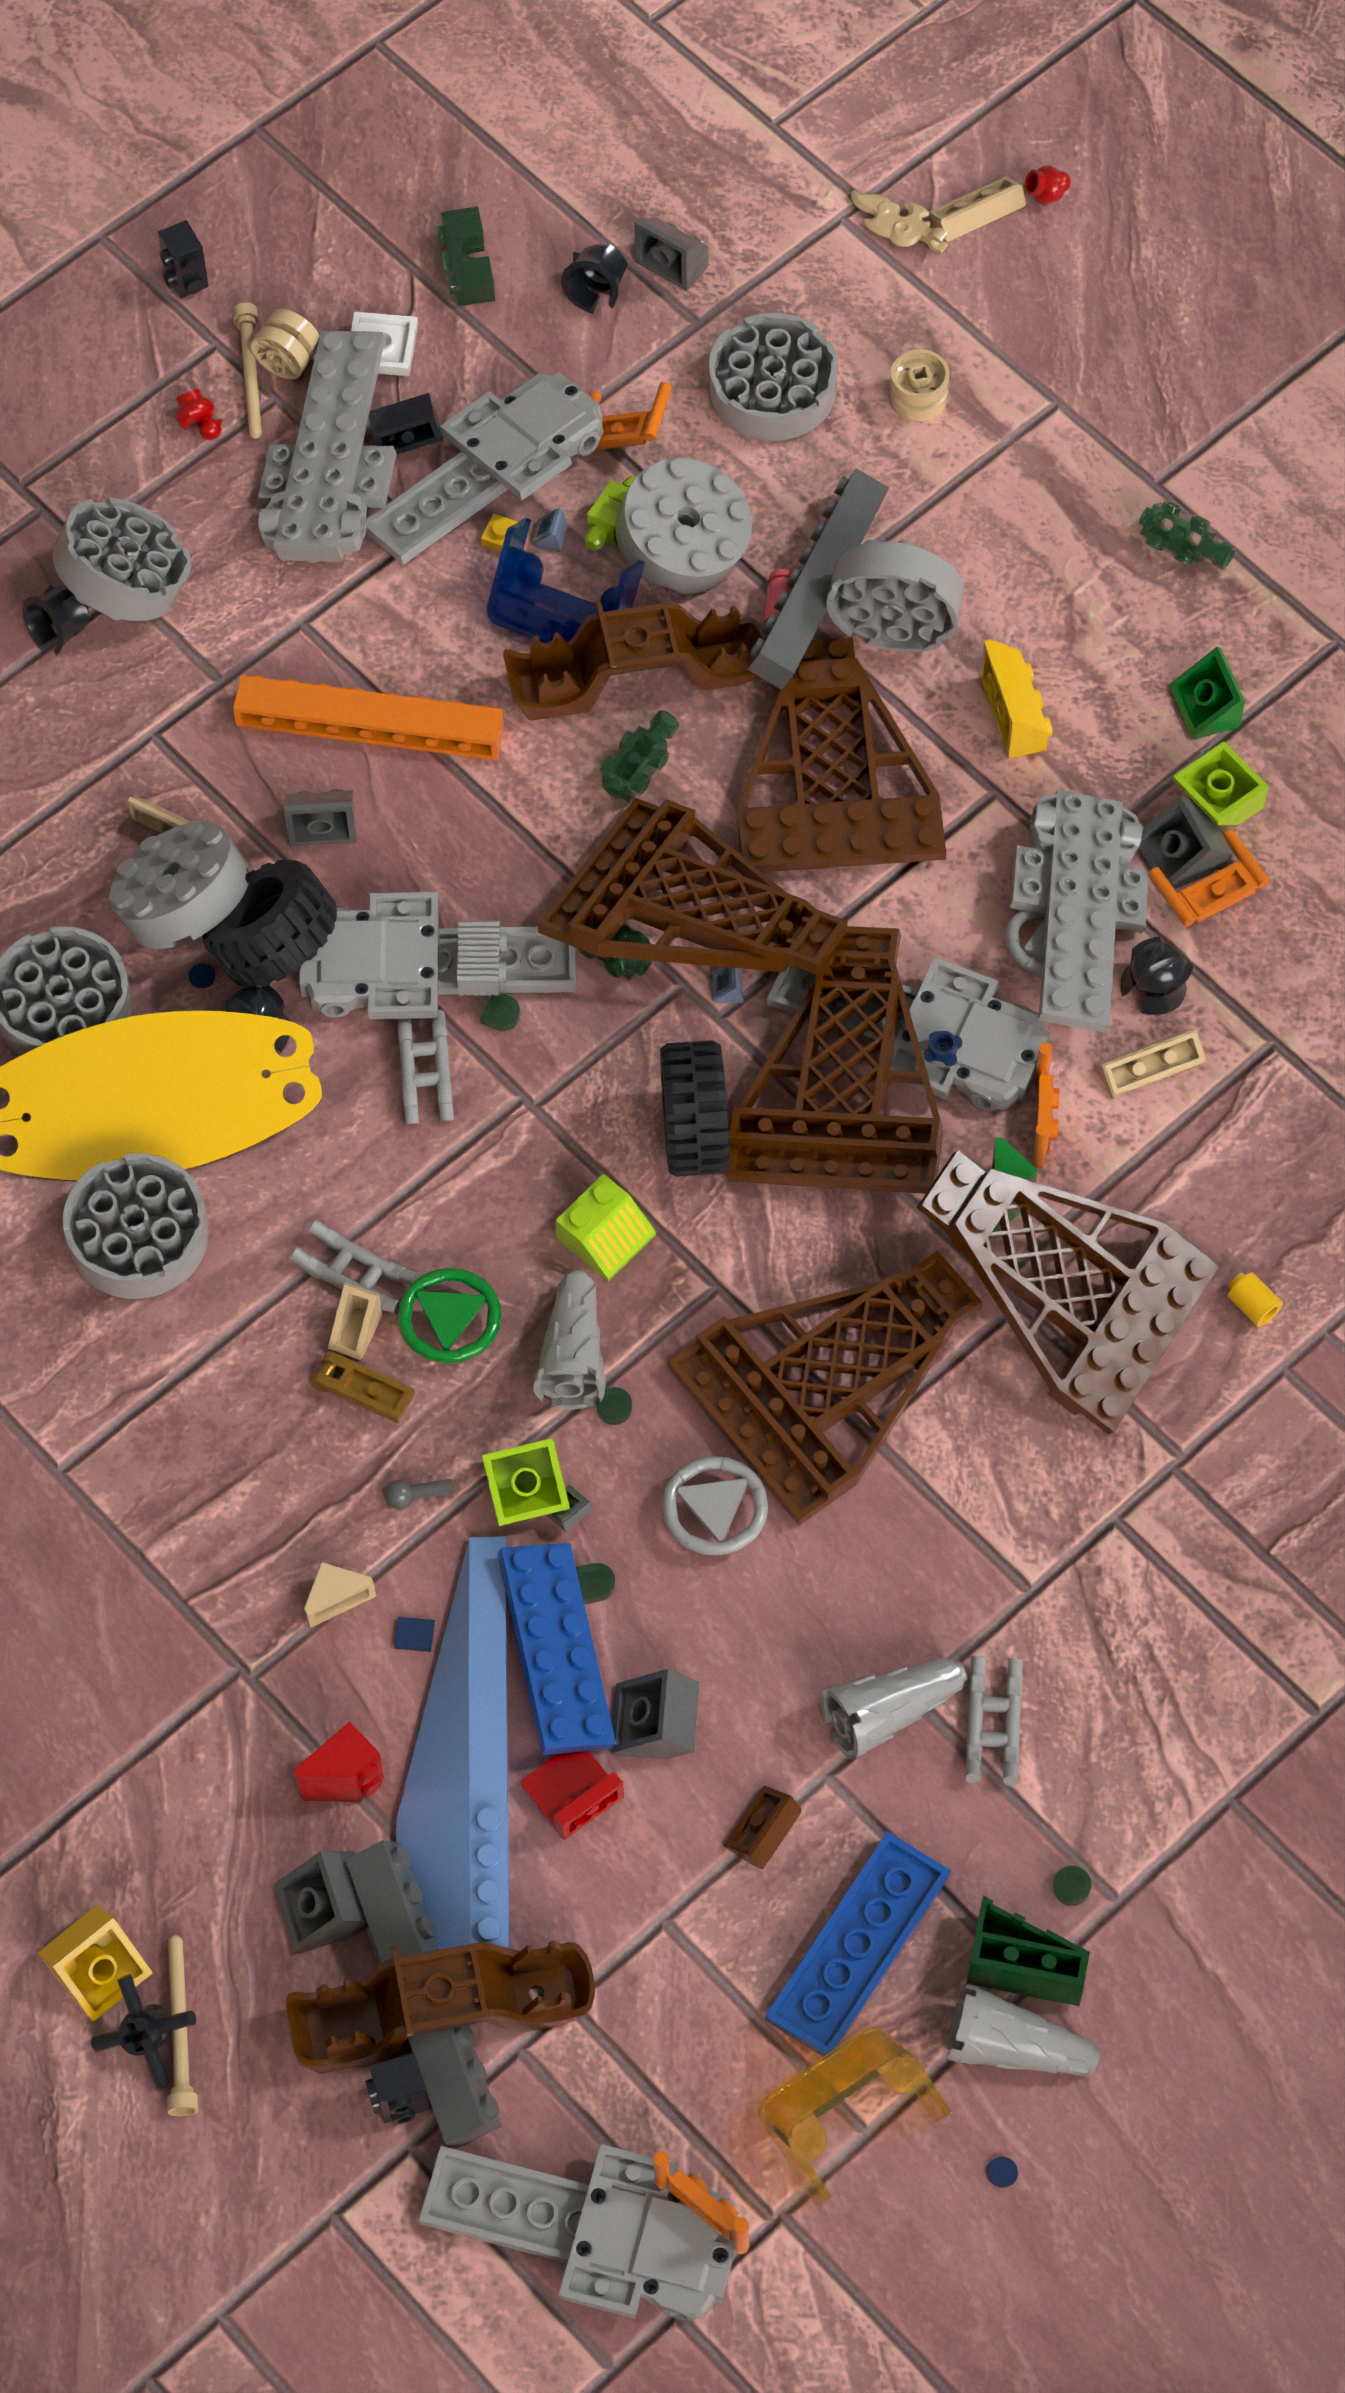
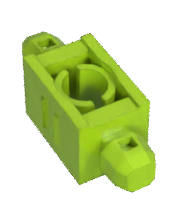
M635 476L626 478L622 484L611 480L587 513L588 532L585 536V546L587 548L597 551L606 542L615 547L618 545L615 524L621 503L636 478Z

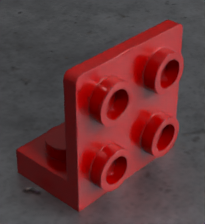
M590 1751L557 1754L521 1780L522 1788L563 1840H566L624 1798L622 1780L615 1772L608 1775Z

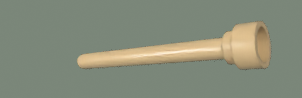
M239 303L232 309L233 323L241 333L249 435L253 439H258L262 435L256 358L251 351V342L254 339L253 329L259 321L258 309L252 303Z
M173 1935L168 1940L171 2015L186 2011L183 1940L178 1935ZM187 2027L172 2031L174 2087L170 2090L171 2094L167 2096V2111L169 2115L177 2117L194 2115L199 2111L198 2095L194 2093V2088L190 2086L188 2039Z

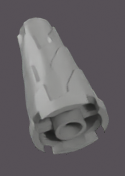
M571 1271L562 1279L561 1283H558L554 1308L540 1353L538 1370L534 1375L533 1391L542 1402L544 1395L550 1397V1406L562 1409H583L594 1406L595 1397L598 1396L600 1401L603 1399L606 1375L603 1373V1357L600 1351L596 1286H594V1281L587 1273Z
M951 1658L931 1660L909 1668L900 1667L876 1676H864L837 1686L834 1685L823 1690L821 1693V1708L826 1724L833 1721L836 1730L830 1732V1735L841 1752L853 1760L892 1739L894 1733L922 1719L921 1715L944 1703L951 1695L962 1690L963 1682L967 1680V1675L959 1661L954 1662Z
M968 1984L963 1986L960 1996H964L965 2001L963 2005L956 2003L945 2048L949 2052L945 2054V2059L958 2063L985 2064L1006 2069H1029L1055 2074L1061 2072L1084 2077L1088 2071L1095 2072L1100 2050L1094 2048L1093 2041L1071 2033L1066 2028L1055 2025L1027 2009L1004 2001L976 1986Z

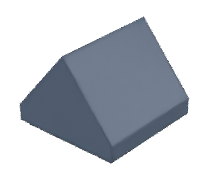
M555 509L539 518L532 541L533 546L561 552L568 528L562 509Z
M719 967L712 972L713 1002H744L743 972L741 968Z

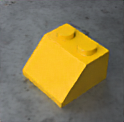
M98 1904L38 1952V1955L56 1980L92 2022L123 1998L117 1982L118 1978L131 1974L137 1987L153 1973L115 1919Z

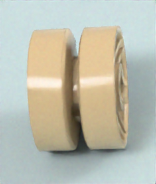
M276 309L271 313L263 328L259 330L252 340L251 351L256 360L269 372L284 379H297L315 355L320 335L314 326L299 314L286 309Z
M915 349L901 354L894 361L891 368L889 399L892 408L897 414L912 421H926L935 418L944 410L948 400L949 367L945 360L932 351Z

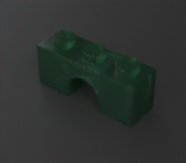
M478 206L441 212L442 225L436 226L439 245L445 244L446 250L442 251L444 270L450 269L451 275L447 276L449 294L456 295L458 307L495 301L494 278L489 256L479 258L468 256L475 252L485 251L484 233Z

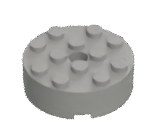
M763 313L749 316L743 319V323L729 330L727 328L714 343L709 357V396L715 412L730 428L746 437L754 439L785 441L810 432L829 415L836 399L838 361L831 341L828 342L818 332L819 328L800 317L783 313Z
M671 458L650 465L634 479L619 508L615 524L616 539L628 565L646 582L653 586L659 584L673 589V593L696 594L720 585L734 571L749 544L752 533V517L749 505L742 491L721 470L695 459Z
M108 498L106 502L95 503L92 499H89L75 506L68 515L53 548L55 569L65 586L75 595L76 600L106 614L113 620L146 621L164 615L174 605L191 570V558L188 548L181 546L176 539L178 532L167 521L143 506L117 498Z
M867 540L864 544L848 549L837 559L826 605L830 618L844 633L850 636L854 632L866 638V644L869 646L906 653L923 652L940 647L942 640L947 637L952 638L955 635L965 587L961 576L955 570V566L952 563L945 561L928 550L916 547L910 541L879 542Z
M192 820L187 824L167 830L158 836L146 838L141 843L140 848L129 859L123 861L118 866V873L110 889V905L138 944L152 949L175 947V941L189 935L193 940L204 935L222 922L234 910L247 889L248 883L245 877L246 872L250 871L249 866L221 826L210 822Z
M67 926L50 927L51 931L32 937L31 934L22 937L0 957V1034L14 1052L21 1056L67 1034L98 1024L131 1017L132 993L127 972L119 953L109 942L85 929Z
M124 1154L125 1158L113 1160L106 1164L102 1161L95 1165L76 1182L64 1206L63 1229L72 1261L78 1272L87 1282L98 1290L112 1296L128 1299L149 1298L176 1288L197 1269L208 1245V1219L198 1186L182 1167L166 1158L152 1154Z

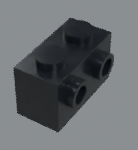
M185 220L158 231L161 248L159 255L164 266L162 274L168 288L174 287L178 296L183 298L209 287L203 246L188 221Z
M429 393L371 410L369 413L371 432L376 446H394L397 454L443 440L439 418Z
M415 2053L369 2066L372 2079L365 2080L374 2114L381 2112L384 2123L392 2121L395 2125L403 2124L413 2120L415 2114L429 2110Z

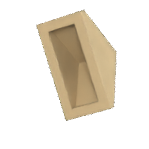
M347 1282L344 1284L328 1349L358 1360L363 1358L382 1318L379 1294Z
M322 1562L304 1608L309 1627H314L375 1598L376 1591L372 1578Z

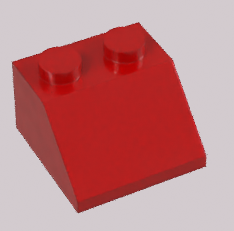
M350 1721L293 1770L298 1794L304 1801L357 1802L364 1795L369 1797L374 1794L382 1785V1779L384 1778L379 1751Z

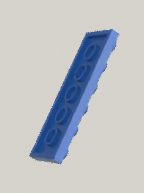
M558 1543L502 1547L497 1555L541 1754L549 1755L612 1749L616 1744L571 1544Z
M887 1831L766 2013L765 2020L830 2061L951 1876V1870Z

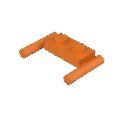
M667 382L659 384L652 409L649 412L640 411L602 416L604 433L595 450L644 445L646 441H654L672 389L671 384ZM590 391L589 396L600 403L601 394L597 391Z
M1233 829L1225 831L1223 836L1239 862L1237 861L1194 883L1179 893L1176 892L1159 867L1151 869L1147 874L1185 927L1192 925L1195 920L1199 923L1255 894L1257 888H1264L1270 883L1266 873Z
M1046 1042L1039 1046L1034 1079L1038 1089L1036 1130L1031 1163L1036 1168L1044 1166L1046 1153H1049L1051 1140H1057L1059 1120L1052 1119V1109L1059 1108L1060 1089L1053 1088L1054 1075H1049L1053 1047L1050 1043Z
M663 2151L657 2152L653 2157L656 2186L659 2189L668 2188L672 2195L729 2242L732 2241L735 2252L738 2254L746 2253L749 2249L748 2220L744 2217H737L738 2211L727 2200L720 2198L717 2201L707 2193V2185L695 2174L690 2173L687 2176L678 2169L671 2176L668 2154Z

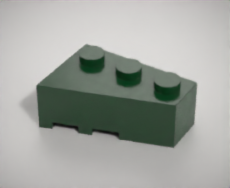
M983 1895L966 1983L1080 2006L1090 1952L1048 1929L1044 1932L1025 1922V1917L1016 1912L1012 1915L993 1905V1900Z

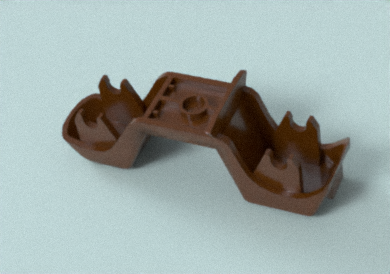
M598 600L595 601L596 613L589 615L583 620L578 631L570 641L566 642L559 633H555L553 640L548 643H541L540 638L534 636L529 642V653H519L509 649L503 651L513 702L529 720L534 721L591 711L609 677L612 675L677 666L701 690L743 685L758 676L748 670L754 658L749 653L759 637L764 639L766 634L761 631L763 627L754 618L745 617L740 619V612L735 606H731L730 612L725 616H717L716 610L711 609L706 617L700 621L682 606L675 603H660L603 612L601 601Z
M553 1940L544 1948L533 1949L532 1945H527L521 1951L492 1943L480 1942L399 1957L397 1946L391 1947L393 1959L379 1963L371 1974L358 1982L348 1979L339 1987L328 1988L326 1984H322L316 1989V1992H292L286 1997V2010L293 2050L300 2066L323 2074L387 2061L410 2036L483 2022L516 2033L564 2025L577 2020L592 2008L595 1998V1981L592 1967L587 1954L575 1942L560 1944ZM539 1987L543 1990L544 1996L536 1997L533 2000L529 1996V1992L532 1988Z

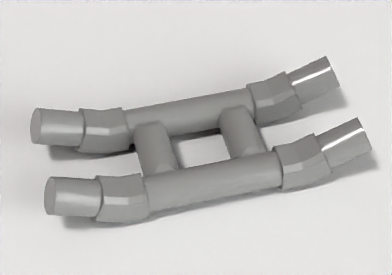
M438 1010V1018H432L433 1041L413 1043L411 1018L397 1019L405 1125L419 1124L416 1087L437 1086L440 1122L454 1121L445 1013L442 1010ZM435 1055L436 1072L415 1073L414 1057Z
M315 1219L308 1231L321 1239V1242L339 1253L329 1267L314 1256L311 1257L299 1247L294 1249L289 1258L300 1265L311 1276L319 1280L322 1279L340 1290H343V1286L347 1282L379 1294L382 1312L387 1311L398 1314L400 1301L387 1297V1295L379 1293L372 1288L382 1274L394 1282L411 1285L421 1275L392 1261L389 1262L358 1246ZM352 1258L369 1267L359 1283L342 1275V1272Z
M971 1656L965 1778L969 1783L979 1782L982 1746L1004 1748L1003 1783L1007 1786H1014L1018 1782L1023 1659L1008 1658L1006 1698L984 1696L986 1657ZM983 1711L1005 1713V1733L982 1731Z

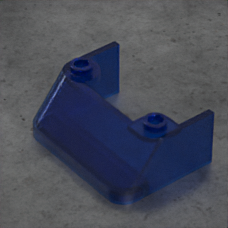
M524 518L507 528L487 603V615L495 625L531 639L534 636H538L542 643L552 641L555 633H559L568 642L576 634L583 620L589 615L596 613L595 603L541 584L544 573L543 563L538 556L524 550L531 524V519ZM638 560L623 570L618 586L610 587L603 592L600 598L603 612L633 608L645 565L644 561Z

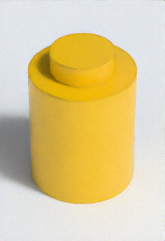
M1253 1272L1247 1275L1244 1273L1238 1274L1228 1285L1230 1289L1228 1298L1257 1327H1262L1268 1323L1283 1305V1302Z

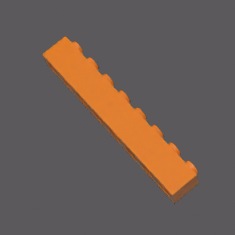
M241 675L233 706L237 727L497 761L505 729L504 709L491 705L477 706L463 704L454 700L449 702L431 700L424 696L408 697L392 692L377 693L360 688L346 689L332 687L323 683L315 685L300 683L293 679H269L261 675Z

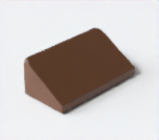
M763 1786L723 1846L753 1866L764 1869L802 1810L791 1795Z

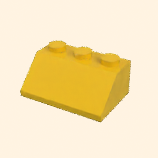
M991 639L984 640L980 678L1008 759L1047 751L1048 737L1052 736V726L1049 717H1043L1041 693L1039 689L1034 690L1031 664L1024 662L1020 650Z

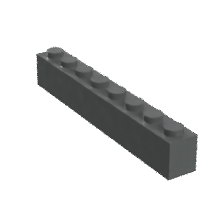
M855 468L849 478L845 476L841 478L833 492L838 495L836 501L831 498L822 513V516L826 518L825 522L819 521L810 536V539L814 541L813 545L807 544L798 559V562L802 563L801 568L795 567L786 582V585L790 587L788 593L783 590L774 605V608L778 610L776 616L771 614L761 630L766 634L764 639L759 637L749 653L750 656L754 657L748 668L749 671L781 690L794 675L827 611V596L837 559L848 549L861 544L889 487Z
M382 1840L346 1859L381 1962L393 1959L391 1947L397 1946L399 1957L439 1950L434 1938L436 1934L435 1927L426 1915L422 1904V1891L413 1879L409 1868L411 1864L410 1857L401 1843ZM468 2025L408 2037L446 2145H466L502 2127L498 2117L499 2106L489 2092L485 2080L486 2070L483 2063L477 2058L472 2044L474 2041L473 2033Z

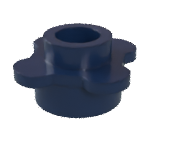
M948 1031L932 1032L929 1035V1047L924 1051L925 1060L928 1062H943L946 1066L955 1065L957 1063V1051L963 1045L962 1039ZM946 1047V1050L941 1051L940 1048Z

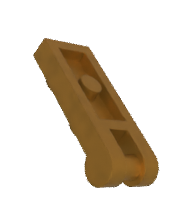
M332 1351L325 1353L321 1360L323 1366L319 1372H314L309 1381L315 1389L334 1394L399 1424L415 1395L414 1388ZM335 1372L343 1373L339 1380L332 1378Z

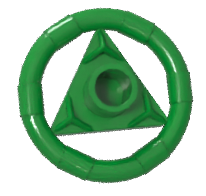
M443 1268L420 1276L407 1288L399 1303L397 1321L402 1337L414 1352L427 1360L438 1363H459L478 1356L489 1347L501 1326L502 1310L497 1294L485 1279L468 1270ZM444 1281H458L476 1290L481 1295L427 1292L424 1290ZM416 1298L443 1350L431 1346L420 1339L414 1332L411 1321L413 1304ZM487 1303V1322L482 1335L475 1342L457 1350H450L481 1308Z

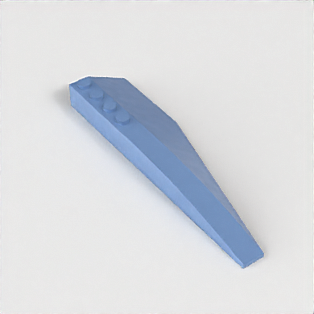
M506 1536L469 1537L396 1817V1843H401L410 1857L411 1864L409 1868L414 1881L422 1891V1904L427 1917L430 1918L435 1927L436 1934L434 1938L439 1950L480 1942L492 1943L510 1949L507 1596L497 1555L502 1547H506Z

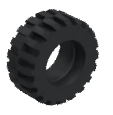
M276 860L274 864L266 863L261 865L260 869L248 872L245 877L248 886L240 902L222 922L202 935L203 944L228 977L238 985L246 987H257L259 985L264 987L270 985L272 981H280L286 978V975L292 971L295 973L302 968L301 965L307 960L310 961L316 955L315 952L320 947L323 948L328 941L327 936L332 934L335 928L334 922L337 921L335 900L306 864L296 860Z
M714 1040L667 1043L660 1048V1066L668 1171L676 1177L722 1174L729 1169V1133L721 1044Z

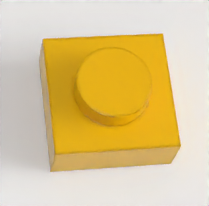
M493 513L481 537V546L512 556L524 532V524Z

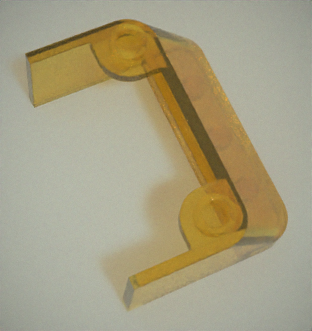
M870 2026L863 2029L769 2093L759 2104L758 2116L761 2123L815 2205L831 2197L810 2165L811 2161L823 2153L827 2145L826 2132L817 2118L869 2082L880 2076L886 2086L897 2094H908L915 2091L935 2122L952 2113L920 2063L883 2028Z

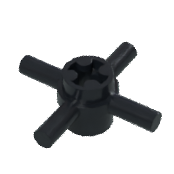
M124 1975L118 1978L117 1982L129 2013L122 2020L119 2030L92 2037L91 2046L95 2052L121 2045L129 2054L134 2056L144 2055L155 2087L160 2088L169 2084L170 2080L158 2049L165 2042L171 2031L195 2025L196 2015L192 2010L170 2016L166 2009L157 2004H149L143 2007L132 1975Z

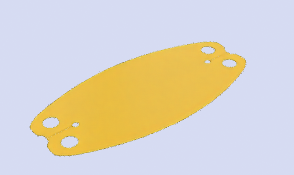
M173 1011L117 1019L50 1041L0 1067V1087L6 1089L10 1095L8 1105L0 1109V1136L10 1134L18 1142V1149L13 1155H0V1170L33 1177L78 1181L82 1175L102 1161L106 1164L113 1160L125 1158L124 1154L143 1153L160 1156L176 1163L185 1170L244 1150L291 1126L310 1113L322 1098L321 1084L319 1078L311 1072L309 1059L314 1053L311 1033L294 1022L269 1016L225 1011ZM282 1035H289L296 1041L295 1053L289 1057L278 1055L274 1049L276 1039ZM267 1069L271 1072L269 1078L262 1077L263 1070ZM297 1082L304 1087L305 1096L300 1103L290 1104L284 1099L283 1089L288 1083ZM25 1113H29L31 1116L28 1122H24L19 1118H22V1115Z

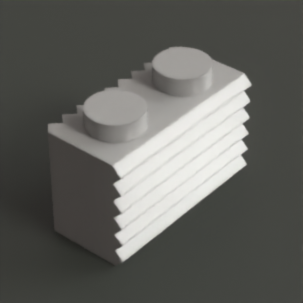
M458 921L457 986L459 995L491 996L493 994L497 996L500 994V983L507 982V963L500 962L501 953H507V932H501L500 921Z

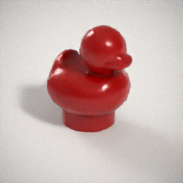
M1050 165L1042 166L1038 170H1031L1027 174L1024 184L1025 191L1028 195L1034 196L1036 201L1042 205L1052 204L1059 201L1063 197L1064 192L1070 188L1071 178L1066 172L1059 171Z
M200 389L187 392L176 398L178 408L175 412V420L180 427L187 430L190 425L201 422L199 430L203 438L215 440L220 436L223 420L212 418L215 411L214 404L208 398L202 397Z

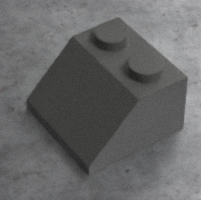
M638 218L634 222L635 263L688 291L708 267V246L700 239L693 238L680 231L675 225L666 223L658 218Z
M334 789L329 792L310 793L301 791L295 794H285L284 816L289 847L357 843L353 790Z
M1180 796L1142 830L1139 846L1150 868L1159 867L1174 889L1211 875L1234 855L1218 825L1191 798Z
M665 1669L616 1683L612 1726L616 1744L610 1749V1754L615 1756L671 1759L693 1753L699 1681L670 1669Z
M320 1851L273 1884L295 1954H301L350 1938L368 1926L346 1863V1859L355 1855L354 1851Z

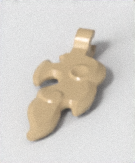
M855 190L851 192L853 204L858 209L874 215L872 219H864L865 226L872 233L890 239L893 244L900 247H909L921 240L937 254H941L947 248L948 243L943 240L948 233L939 227L932 229L930 228V221L922 220V218L929 216V212L921 205L905 202L904 207L909 213L907 216L902 217L899 215V205L883 195L862 194Z

